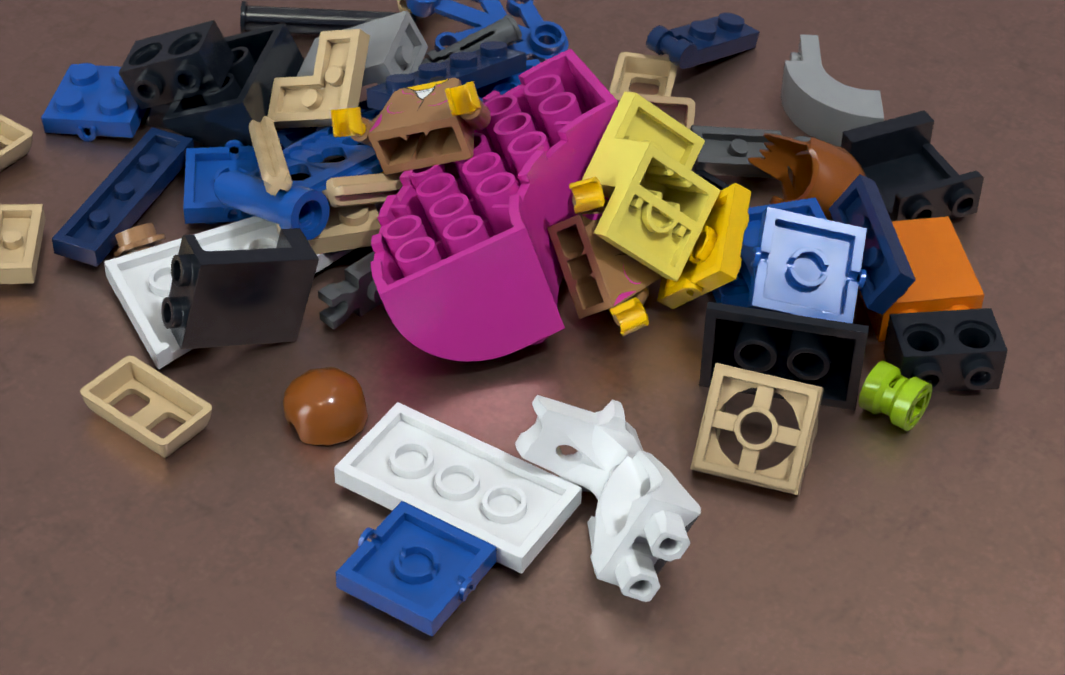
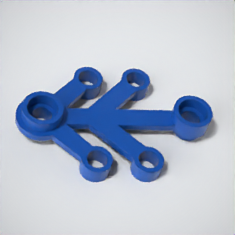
M406 0L407 7L415 16L429 17L436 13L475 27L457 33H440L435 39L434 50L437 52L444 49L442 46H450L507 15L499 0H471L480 3L484 12L452 0ZM507 0L506 10L514 17L522 18L526 26L518 25L522 34V40L507 46V49L525 52L526 59H539L540 62H544L568 50L569 42L564 29L554 22L543 21L533 4V0ZM516 1H520L525 4H518L516 3Z

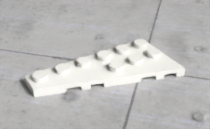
M384 203L375 204L378 214ZM256 216L194 234L201 248L205 251L276 248L279 238L276 223ZM182 238L104 261L106 278L158 370L191 350L180 349L171 330L164 326L161 315L163 299L169 297L172 283L171 261L173 256L179 253ZM354 249L316 254L319 261L315 273Z

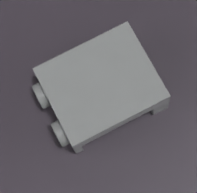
M408 10L344 29H361L370 36L362 87L376 82L378 85L386 82V77L390 75L410 74L418 71V66L421 65L428 49L426 41ZM320 37L315 38L296 77L313 76Z

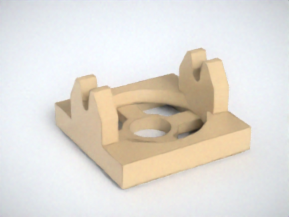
M716 363L690 469L799 495L805 467L808 466L812 456V444L817 434L819 420L817 417L824 388ZM750 388H757L753 407L743 410L739 415L725 413L726 402L736 393ZM774 392L782 395L793 407L798 420L799 430L778 425L776 417L770 412ZM752 413L766 415L772 424L770 438L759 445L748 443L741 433L743 420ZM721 429L735 432L737 440L743 445L739 465L733 463L721 450L718 441ZM774 442L795 446L791 454L779 465L765 470H756L760 450L769 448Z

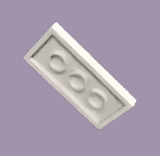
M399 402L334 467L335 483L392 511L401 501H404L497 547L498 563L521 574L581 504V487Z

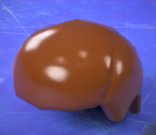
M334 367L310 369L297 377L287 387L282 401L287 423L294 425L300 440L307 444L329 446L348 441L364 429L368 418L366 401L360 384L354 376Z

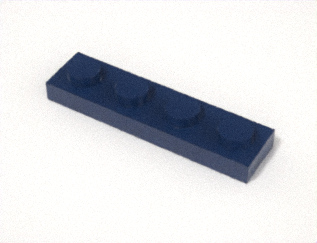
M484 42L480 44V49L451 54L449 56L450 60L441 63L421 64L416 72L387 76L386 82L367 88V107L382 111L395 91L426 84L431 78L436 76L448 79L457 78L461 81L462 85L474 81L476 89L526 71V53L507 49V44L504 42Z
M151 127L52 237L54 254L98 267L116 246L117 240L115 235L130 229L185 166L186 148H194L193 139Z

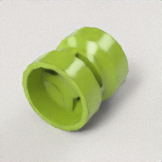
M882 360L876 364L867 376L859 394L858 403L859 407L875 415L879 413L888 415L892 424L909 431L923 416L933 389L931 384L917 377L908 379L902 376L900 368Z

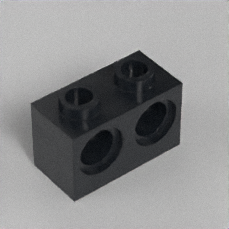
M215 20L135 41L118 73L139 108L145 109L220 90L234 62L235 56Z
M984 308L890 314L883 353L886 362L900 368L902 376L908 379L917 377L931 384L932 393L998 389L1008 350L992 309Z

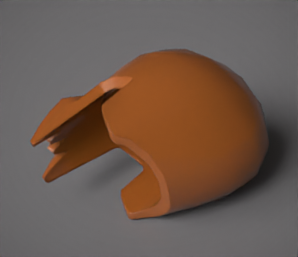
M764 133L763 136L772 142H764V145L769 150L760 149L759 151L764 157H749L748 161L781 181L784 199L773 195L769 203L776 204L816 197L827 220L833 221L829 208L859 174L865 176L861 165L844 148L814 137L808 142H802L778 134ZM788 166L793 172V185L789 178Z

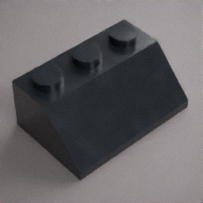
M285 23L224 37L235 59L221 89L173 101L162 120L166 128L185 137L192 138L194 141L207 147H225V144L230 140H238L243 146H253L248 129L249 123L252 120L261 122L264 116H268L274 78L296 77L304 62V58ZM235 146L231 147L230 152L232 154H237L239 152V148Z
M708 302L699 386L710 388L715 364L719 363L823 387L824 391L820 405L855 411L869 326ZM750 388L740 393L756 395L757 388ZM774 392L773 398L786 400L782 395Z

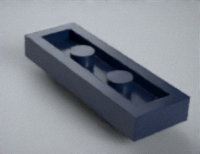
M859 174L832 204L829 211L835 222L867 228L861 269L866 270V280L864 287L860 291L866 307L883 315L898 298L906 293L916 279L876 182Z

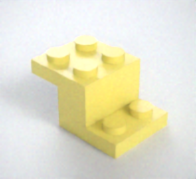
M624 91L582 178L584 180L596 176L600 181L604 196L610 199L594 234L665 279L678 281L721 190L691 171L705 140L634 92Z

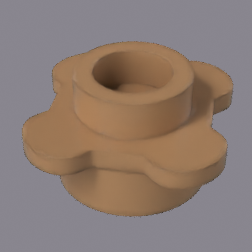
M153 223L139 225L115 235L119 246L118 251L114 252L115 258L162 243V240L166 239L165 234L157 235Z

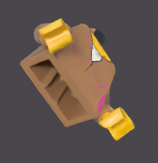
M442 76L433 77L426 84L395 91L380 114L373 120L361 117L360 107L330 110L333 136L335 138L350 136L359 143L373 147L384 175L471 159L474 155V130L479 131L486 128L491 119L488 107L478 98L474 81L462 85L461 81L457 78L448 79Z
M595 176L570 183L569 188L574 194L572 203L577 216L548 227L549 235L579 319L609 309L614 321L621 327V334L624 337L649 325L648 316L643 305L649 296L648 286L660 279L661 276L594 234L609 200L604 198L603 189L598 178Z

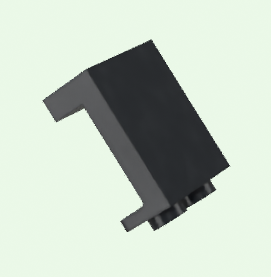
M925 110L843 131L841 148L847 150L857 160L867 178L876 182L891 221L949 216L950 220L977 213L984 177L978 171L959 175L930 142L934 120Z
M300 228L281 229L276 248L205 251L201 248L195 235H183L179 253L174 255L171 261V288L169 297L163 299L161 307L163 324L167 329L171 330L180 349L295 342L299 335L319 258Z

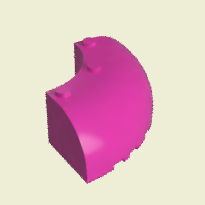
M571 48L518 75L521 84L505 94L500 95V92L494 90L482 98L490 111L491 119L486 128L479 131L474 130V155L471 159L404 171L399 177L402 183L401 189L396 195H388L380 209L378 220L381 228L379 234L372 235L371 246L375 253L374 261L371 262L373 280L383 305L398 331L409 342L429 354L453 361L489 360L508 355L528 345L540 344L547 340L550 335L565 329L558 311V292L564 274L547 228L577 216L572 203L574 194L569 188V184L582 180L619 104L616 98Z

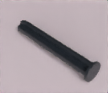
M242 1L240 32L244 33L285 23L290 34L320 35L321 31L344 30L399 12L248 6L247 1ZM409 13L417 26L416 16L413 13Z

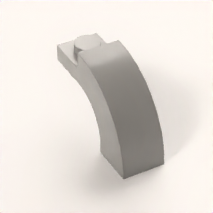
M800 35L798 52H791L789 60H785L781 89V102L792 122L809 136L841 147L843 131L884 121L880 90L858 89L833 79L822 66L818 35Z

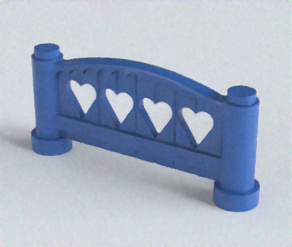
M373 109L361 113V117L373 120L380 114L381 110ZM328 126L283 149L290 176L296 173H306L309 175V178L303 181H292V188L289 192L280 189L276 196L267 193L258 166L248 174L237 170L220 174L214 184V193L225 206L279 224L281 229L300 228L306 239L311 240L324 230L329 219V202L322 193L323 190H326V181L328 179L382 173L383 170L373 147L357 145L359 142L353 140L350 136L335 138L332 126ZM340 155L345 157V160L341 162L321 163L329 156Z

